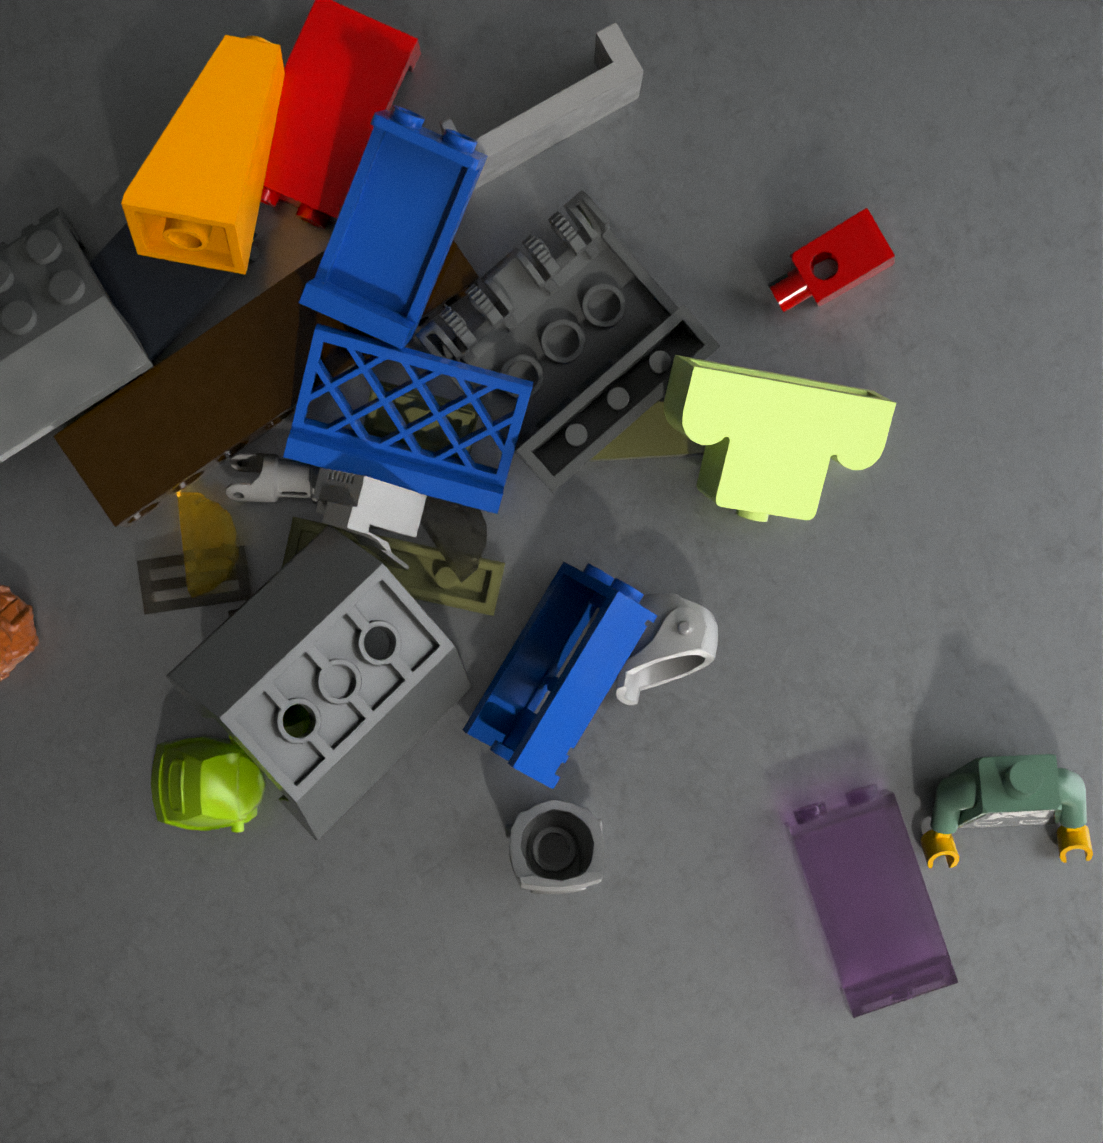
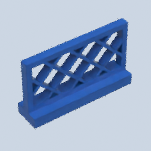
M317 324L283 457L321 468L367 476L423 495L498 514L504 486L533 388V382L406 347L400 349L384 341ZM324 342L347 348L357 365L332 378L320 359ZM362 353H366V354H370V355H374V356H372V357H370V358H368V359L366 360ZM387 359L400 362L411 378L409 381L388 392L385 391L371 369ZM416 367L425 369L427 371L423 372L422 374H419ZM363 373L377 398L353 410L338 386ZM316 374H318L323 384L313 388ZM441 374L455 377L465 394L440 407L426 382ZM470 382H474L481 385L476 388H473ZM417 388L431 412L406 424L392 400ZM494 389L518 394L514 411L493 421L479 398ZM328 391L344 414V416L329 424L306 418L310 401ZM471 402L485 426L460 439L446 415ZM381 406L385 408L398 429L383 438L368 434L359 418ZM437 420L451 444L436 452L422 449L412 433ZM350 424L353 430L343 427ZM509 425L505 440L499 430ZM491 435L502 452L498 468L475 463L466 447ZM404 438L407 444H403L397 441ZM457 452L460 458L452 457L451 455Z

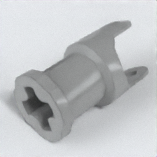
M238 453L230 458V465L234 469L243 472H258L260 475L252 483L229 484L225 492L229 498L236 501L277 502L279 497L311 498L313 503H318V500L312 497L321 467L295 460H283L279 458L278 454Z

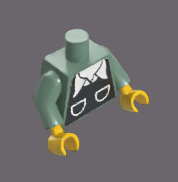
M1054 754L975 758L950 773L949 777L944 778L938 785L930 821L932 830L927 831L921 837V847L927 866L932 868L933 861L941 855H945L949 868H953L958 864L959 854L952 836L957 829L1058 824L1059 822L1061 826L1057 829L1056 836L1061 861L1067 863L1066 853L1072 849L1084 850L1086 861H1090L1093 851L1090 832L1085 825L1087 823L1084 781L1076 772L1066 768H1058L1057 758Z

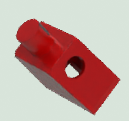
M865 208L790 254L789 256L796 268L770 282L768 286L783 312L813 296L818 307L894 265L895 255L868 208ZM825 259H831L838 265L837 273L825 280L814 275L815 265Z

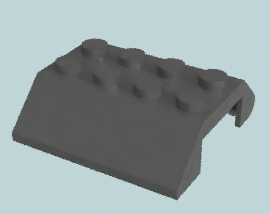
M582 190L564 205V209L579 229L577 232L558 211L548 219L554 233L568 248L560 257L554 260L544 242L530 234L522 243L537 263V267H534L527 257L515 247L480 278L497 300L494 304L475 284L465 291L468 301L485 318L486 321L471 333L466 327L465 320L457 311L452 310L448 306L439 313V316L456 336L452 341L433 320L415 334V337L429 354L533 382V388L514 453L552 493L666 395L675 355L706 360L720 347L717 341L684 304L679 308L609 229L610 219ZM448 376L459 390L465 394L457 379ZM470 382L473 388H476L481 385L474 382ZM494 389L479 398L493 421L514 411L518 394ZM509 425L499 430L505 440Z
M60 207L41 217L37 225L30 224L22 229L21 237L8 245L5 242L0 243V463L153 367L132 327L110 301L82 252V249L85 248L84 244Z

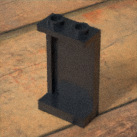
M128 223L119 230L89 263L113 306L132 327L152 363L235 275L234 272L138 255ZM254 232L253 240L258 236L256 232ZM252 243L249 259L255 262L261 253ZM140 374L139 376H137L136 378H134L133 380L129 381L128 383H126L125 385L121 386V387L118 388V389H119V390L123 389L125 386H127L128 384H130L131 382H133L134 380H136L137 378H139L142 374Z

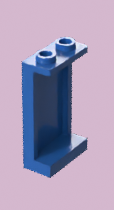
M393 105L391 112L381 110L375 112L370 124L374 128L315 278L306 283L299 303L402 349L414 337L488 156L475 150L478 142L473 138L451 129H445L444 134L440 135L422 127L425 121L423 116L409 109Z

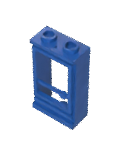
M563 562L464 726L463 731L491 746L490 750L509 761L507 764L554 789L561 778L555 774L562 762L566 763L569 758L567 755L569 749L575 748L647 628L645 625L646 621L649 620L654 623L657 618L656 614L639 604L644 594L625 582L611 577L590 563H587L582 572ZM598 607L600 609L560 677H556ZM550 691L539 712L535 713L546 692Z

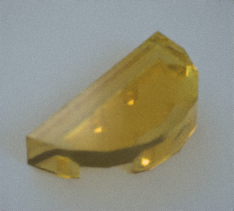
M177 492L187 590L191 598L214 590L228 578L238 560L240 539L230 513L226 509L224 510L217 502L205 498L204 494L199 492Z

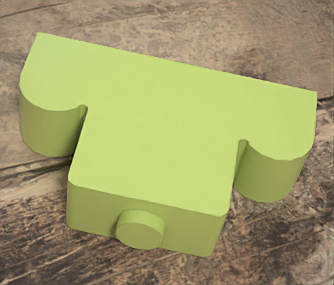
M675 355L664 399V414L667 422L674 429L691 441L700 445H706L696 487L720 507L736 509L738 516L753 521L767 522L769 515L811 520L817 512L830 458L851 470H863L872 466L880 458L884 450L896 402L872 390Z

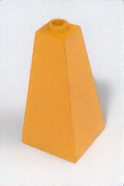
M225 35L123 195L121 205L138 255L246 275L285 76L281 45L273 44L258 36H245L241 38Z

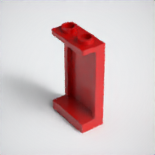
M333 0L314 1L284 67L285 76L261 203L276 207L278 200L298 208L295 214L297 218L320 229H325L328 222L333 225L336 224L374 128L370 124L375 112L390 110L407 71L413 72L421 54L418 38Z

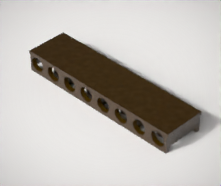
M454 240L417 329L439 315L446 307L452 306L467 296L465 291L473 284L478 286L477 280L479 276ZM325 250L53 436L115 527H130L295 414L311 342L317 324L380 340L299 303L306 283L315 278ZM324 342L320 359L332 378L357 365L347 348ZM362 353L366 360H367L368 358L374 356V355ZM316 374L313 388L323 384L318 374Z

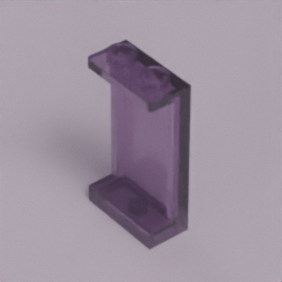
M876 784L862 786L845 793L847 802L830 808H826L824 801L798 808L793 811L795 819L784 823L787 834L791 837L841 985L839 989L845 1007L853 1018L959 983L895 794L887 789L878 791Z

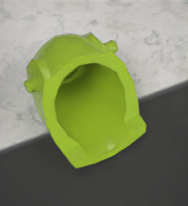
M199 736L157 744L151 774L152 801L157 821L182 829L210 831L231 826V831L238 833L244 831V823L257 816L258 805L263 800L267 784L265 775L233 739Z

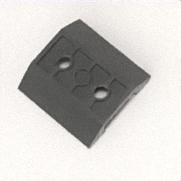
M331 525L326 526L166 675L169 681L203 718H214L283 793L278 800L315 840H319L472 688L455 645L382 562ZM373 627L382 629L389 639L387 653L378 660L369 656L364 647L365 635ZM294 704L303 706L310 718L308 729L299 737L289 735L283 726L284 713Z

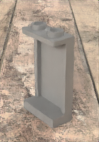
M616 22L596 33L594 63L598 71L475 139L478 142L475 150L488 157L474 190L639 98L644 70ZM450 117L439 122L442 135L445 129L457 131Z

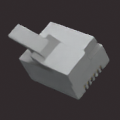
M320 468L312 498L318 500L315 512L324 515L322 523L342 528L351 533L362 546L370 549L393 567L409 569L406 563L391 552L389 543L370 533L369 528L416 538L427 495L367 476Z

